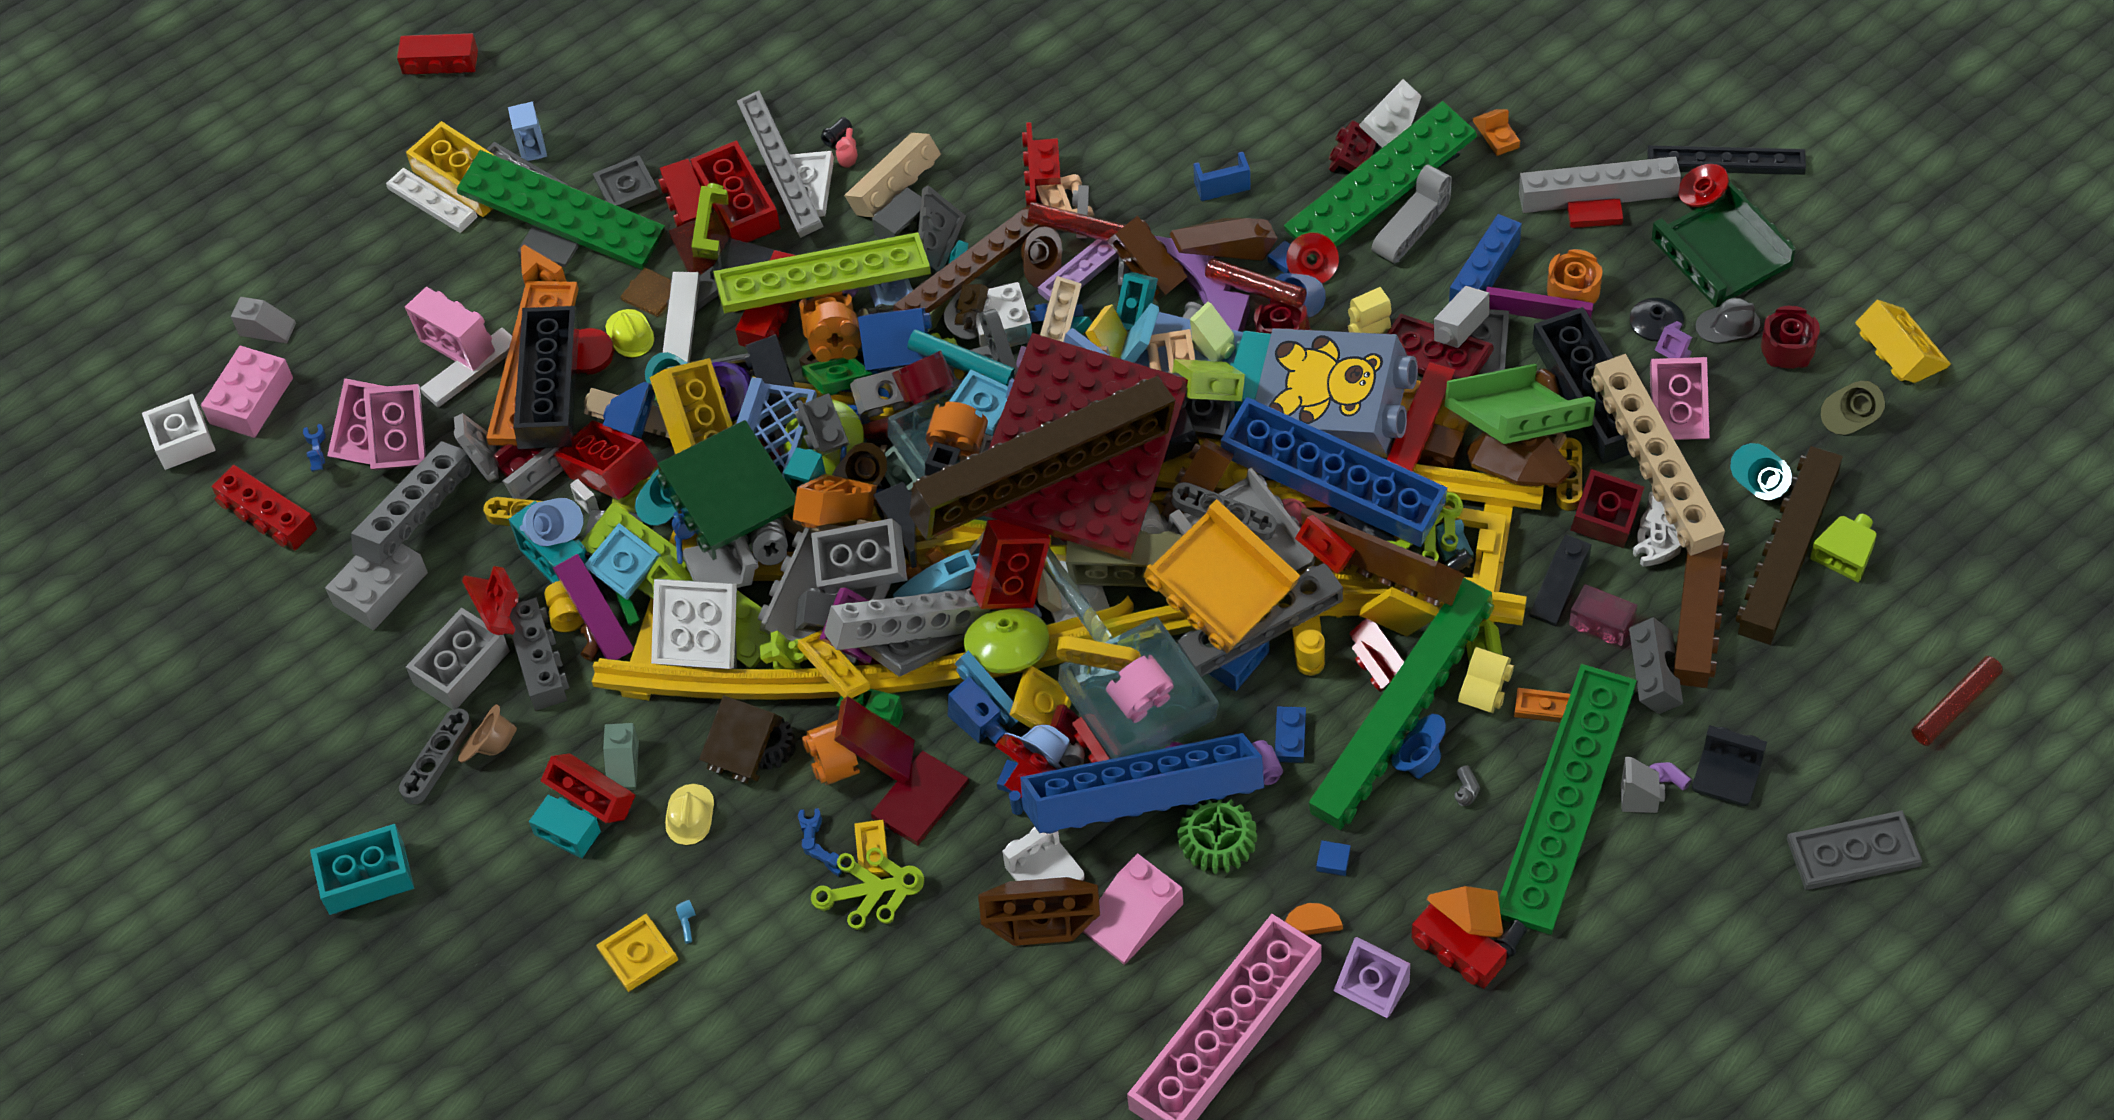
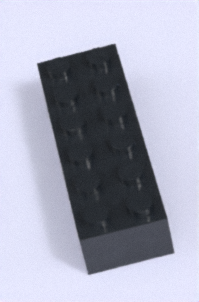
M575 306L522 308L513 427L518 449L572 447L579 323Z
M1584 307L1535 323L1532 344L1547 370L1556 375L1558 387L1564 399L1573 400L1589 396L1596 400L1592 426L1583 427L1582 429L1601 462L1605 464L1630 455L1626 438L1618 433L1615 424L1616 420L1612 413L1609 414L1606 411L1601 393L1596 392L1592 385L1591 378L1594 375L1595 365L1614 357Z

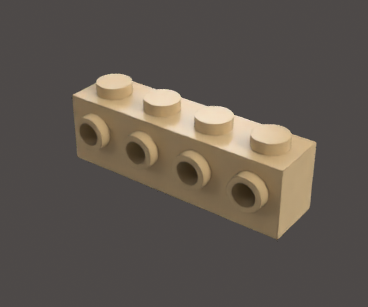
M911 133L844 196L857 216L873 218L897 194H900L907 186L915 183L918 180V176L924 170L931 168L941 153L930 134Z

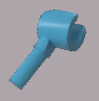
M690 900L678 904L676 911L683 927L685 943H691L692 936L688 918L696 914Z

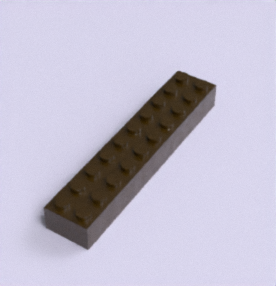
M1158 376L1149 380H1141L1133 387L1126 390H1118L1112 396L1101 401H1093L1087 407L1078 411H1070L1064 417L1053 422H1045L1035 430L1028 433L1022 432L1012 440L1005 443H997L987 451L980 454H972L966 460L955 465H947L941 471L930 476L920 477L913 483L909 516L926 541L1169 433L1176 400Z

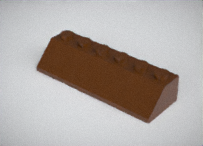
M1302 508V525L1307 517L1314 515L1355 549L1345 566L1346 569L1350 570L1351 565L1358 567L1356 573L1372 579L1373 574L1380 576L1378 582L1393 588L1396 583L1402 585L1400 591L1413 597H1417L1419 592L1425 595L1423 601L1439 607L1440 603L1443 602L1452 606L1465 574L1314 511Z

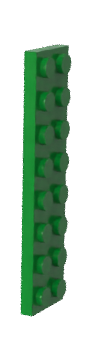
M1440 102L1284 224L1285 231L1294 240L1306 233H1320L1327 236L1338 247L1417 184V178L1423 167L1429 164L1437 169L1477 137L1476 131L1445 102ZM1311 255L1317 261V257L1315 255Z
M482 150L478 152L456 188L457 194L641 270L645 267L665 231V225Z

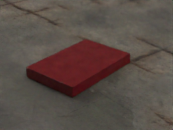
M846 696L840 704L834 740L902 784L905 783L910 775L915 740L849 696Z
M922 751L911 764L909 779L903 784L897 781L871 812V817L876 821L883 820L885 827L919 846L967 787L969 778Z

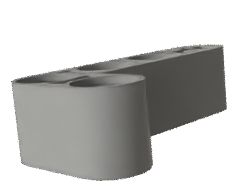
M1429 164L1423 167L1417 178L1416 193L1376 236L1372 244V252L1394 264L1397 263L1447 207L1451 197V176Z

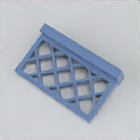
M752 377L737 423L746 420L759 440L764 438L768 444L764 447L767 453L771 451L774 453L777 459L773 462L776 466L781 465L784 473L796 447L800 448L806 430L805 425L802 427L798 425L796 429L789 433L784 429L783 425L795 419V411L799 410H795L790 402L799 397L807 398V403L816 399L817 393L815 390L765 384L762 378ZM770 393L781 394L783 397L782 400L772 406H769L767 403ZM788 405L792 412L778 419L774 412ZM771 414L776 422L762 430L759 426L760 421ZM780 428L784 436L771 443L766 435ZM789 441L792 445L790 451L779 456L775 449Z

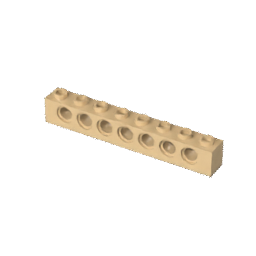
M1624 354L1596 364L1594 375L1591 378L1592 385L1596 392L1601 393L1606 411L1609 414L1612 413L1616 420L1615 424L1618 433L1626 438L1631 456L1637 458L1643 478L1645 480L1648 479L1652 485L1653 496L1657 502H1661L1663 505L1665 517L1670 525H1674L1680 545L1686 547L1690 556L1721 545L1725 530L1627 355ZM1663 475H1668L1672 478H1666ZM1688 520H1694L1697 523H1691Z

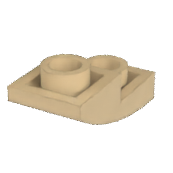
M1045 563L1036 597L1041 606L1051 612L1062 610L1060 591L1053 573Z

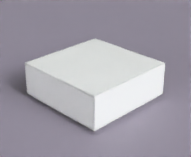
M579 479L570 484L575 501L589 514L591 509L599 510L595 495Z

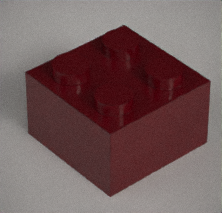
M1591 469L1570 531L1624 548L1644 486Z

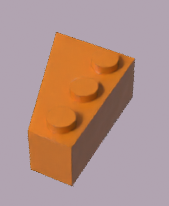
M824 474L797 487L792 520L801 521V525L804 527L817 528L820 525L871 518L874 508L873 494H876L877 485Z

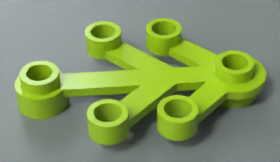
M1447 492L1446 503L1424 541L1422 556H1432L1434 561L1438 562L1439 555L1436 551L1435 525L1443 519L1445 534L1441 538V548L1447 552L1454 551L1457 548L1458 537L1455 535V518L1459 517L1463 510L1462 500L1457 494ZM1445 506H1451L1453 509H1447ZM1403 539L1397 542L1388 541L1405 549L1413 545ZM1445 540H1452L1454 543L1447 544Z
M871 848L866 853L867 862L873 867H881L893 876V878L881 880L856 863L851 854L844 853L837 859L839 869L843 872L851 873L864 883L832 890L827 886H818L811 893V902L816 909L826 911L833 907L835 901L866 896L858 909L852 911L847 918L849 926L852 929L859 930L865 926L866 917L882 894L886 891L895 890L887 905L880 906L876 912L877 918L881 923L889 924L894 920L895 912L907 895H915L923 888L924 876L921 870L915 866L901 868L886 858L879 848ZM874 852L881 855L880 860L877 862L870 860V855ZM844 858L852 860L848 868L841 866V861ZM908 875L915 877V881L911 885L904 883V878ZM825 892L828 894L825 902L817 900L819 893ZM885 909L891 911L890 918L886 920L880 917L881 912ZM853 916H861L862 922L859 925H853L851 923Z

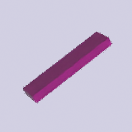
M1487 287L1486 292H1489V310L1509 311V314L1547 320L1584 307L1588 316L1592 319L1593 303L1494 287Z
M576 554L553 567L554 572L605 658L618 660L634 651L632 644L580 556Z

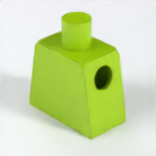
M1859 514L1854 521L1845 516H1840L1815 540L1810 559L1859 583L1873 550L1877 535L1874 530L1870 529L1873 524L1872 519L1866 514Z

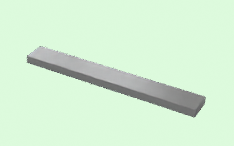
M760 91L737 100L800 238L822 228L821 220Z

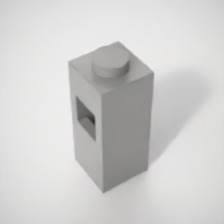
M1465 286L1434 318V341L1459 348L1489 316V292Z

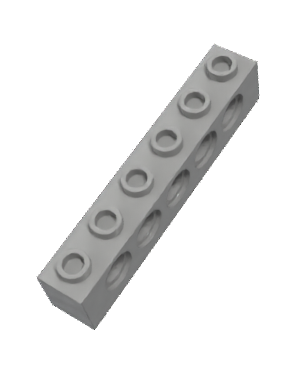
M989 346L970 350L993 359ZM949 365L948 367L955 379L952 381L954 387L940 393L944 395V398L953 396L963 381L955 377L954 367ZM901 368L855 379L850 384L859 415L867 414L868 417H874L883 414V409L893 407V410L897 411L909 407V402H904L891 374ZM963 371L965 378L968 373ZM878 388H885L889 393V399H882L878 394ZM933 391L927 393L929 399L919 404H924L935 400L934 396L936 395Z
M971 588L845 603L831 606L824 634L836 650L897 643L906 640L912 641L913 639L920 640L927 639L928 637L958 635L966 633L971 624L981 616L989 613L990 609L980 608Z

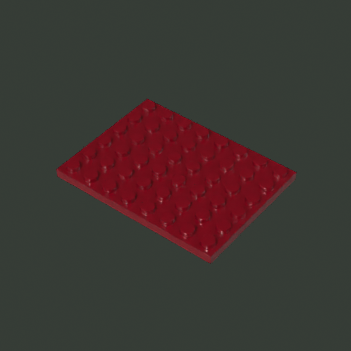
M1032 333L989 449L997 443H1005L1014 439L1022 432L1028 433L1039 428L1045 422H1053L1064 417L1070 411H1078L1087 407L1093 401H1101L1112 396L1118 390H1126L1135 386L1141 380H1149L1155 376L1160 378L1176 400L1169 433L984 516L1131 560L1187 392L1188 380L1184 377Z

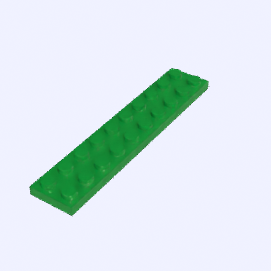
M1580 665L1499 897L1502 920L1508 922L1518 920L1527 928L1552 935L1637 685L1636 679L1588 665Z

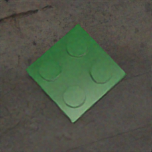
M835 358L826 362L801 366L802 376L823 395L828 393L835 395L839 391L851 389L850 384L855 379L872 375L855 358L850 360Z

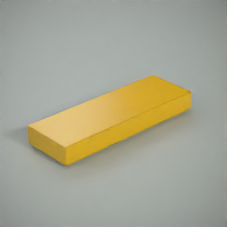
M822 630L798 640V649L843 698L846 696L853 698L870 690V682L840 650H836L833 646L820 640Z

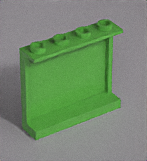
M1531 364L1447 381L1444 406L1501 443L1507 444L1592 426L1596 400L1589 396L1573 400L1564 399L1535 381L1537 365Z

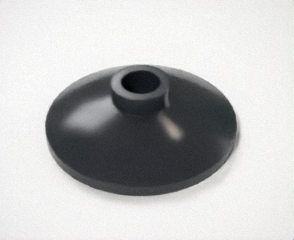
M1664 298L1644 299L1638 302L1630 313V325L1633 331L1638 336L1649 341L1658 342L1665 326L1678 321L1682 324L1681 331L1684 323L1681 309L1675 303Z

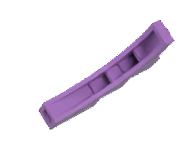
M1155 236L1157 240L1165 244L1169 255L1182 265L1184 273L1188 276L1184 280L1198 293L1204 305L1210 302L1230 329L1243 332L1250 312L1249 295L1229 292L1232 284L1231 266L1212 263L1214 256L1179 253L1172 238Z

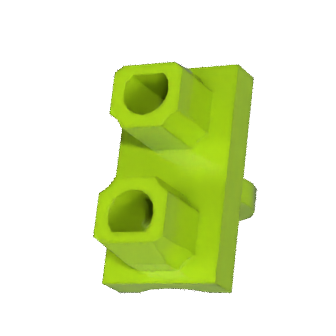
M778 630L771 632V642L760 645L761 660L766 664L773 662L774 669H801L800 662L808 659L797 647L798 640L802 638L789 641Z

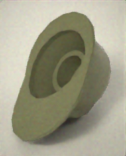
M1868 381L1852 383L1825 399L1821 407L1822 422L1828 430L1835 434L1846 435L1853 433L1881 417L1885 408L1883 393L1878 386Z

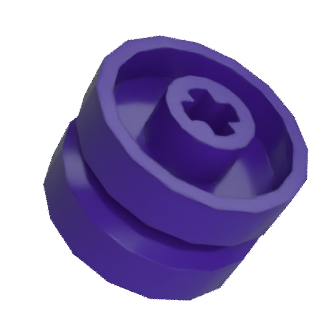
M713 362L712 365L720 389L722 390L723 387L726 389V394L723 398L732 422L738 420L752 376L746 369L736 364Z

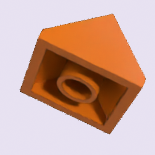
M1464 886L1430 894L1426 899L1468 934L1500 938L1503 934L1497 891Z

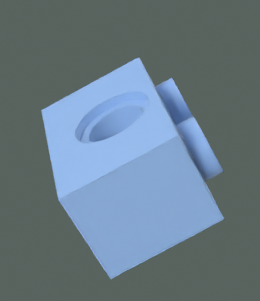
M533 102L508 107L512 129L521 158L531 161L547 157L542 131Z

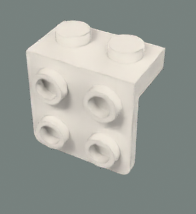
M1034 827L1029 834L1020 840H1013L1002 851L1005 868L1015 881L1061 877L1084 880L1083 870L1059 842L1058 831L1051 834L1039 833Z

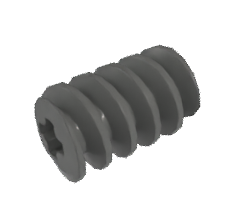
M781 517L750 532L753 553L759 562L765 565H775L785 559L788 544Z

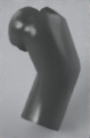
M1467 765L1457 770V775L1463 785L1458 792L1455 791L1454 797L1461 806L1472 804L1480 791V785L1470 766Z

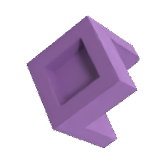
M1676 321L1665 326L1655 351L1668 358H1689L1692 352L1687 348L1692 337L1680 331L1682 324Z

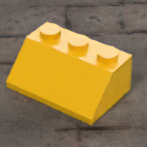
M1876 300L1855 322L1861 330L1859 332L1861 337L1876 347V355L1891 365L1892 374L1900 381L1907 380L1916 383L1951 365L1902 307Z

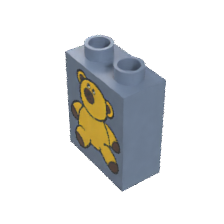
M1272 329L1255 401L1372 454L1388 458L1393 438H1402L1406 430L1407 413L1404 405H1401L1404 389H1413L1416 385L1418 364L1414 356L1407 355L1395 334Z

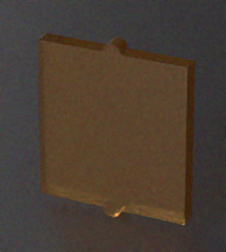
M644 268L635 280L630 281L629 287L620 296V299L658 317L667 306L666 301L670 299L672 280Z

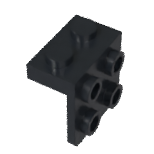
M1709 725L1704 750L1692 783V790L1726 802L1748 806L1764 759L1767 742L1753 735L1746 736L1732 732L1725 727Z

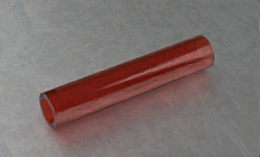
M1035 202L1030 204L1026 221L1103 241L1109 240L1125 226V224Z
M1215 258L1210 259L1205 269V276L1208 279L1295 308H1301L1306 300L1307 292L1303 287Z
M1985 656L1912 728L1913 737L1924 746L1930 745L2003 672V667L1994 657Z

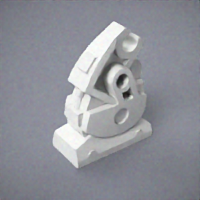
M1653 492L1649 493L1647 508L1640 521L1637 534L1639 544L1633 549L1635 557L1639 553L1647 554V556L1641 557L1640 564L1643 567L1667 562L1680 554L1681 551L1677 531L1673 524L1670 525L1664 513L1665 509L1661 502L1655 500ZM1688 520L1691 523H1697L1694 520Z

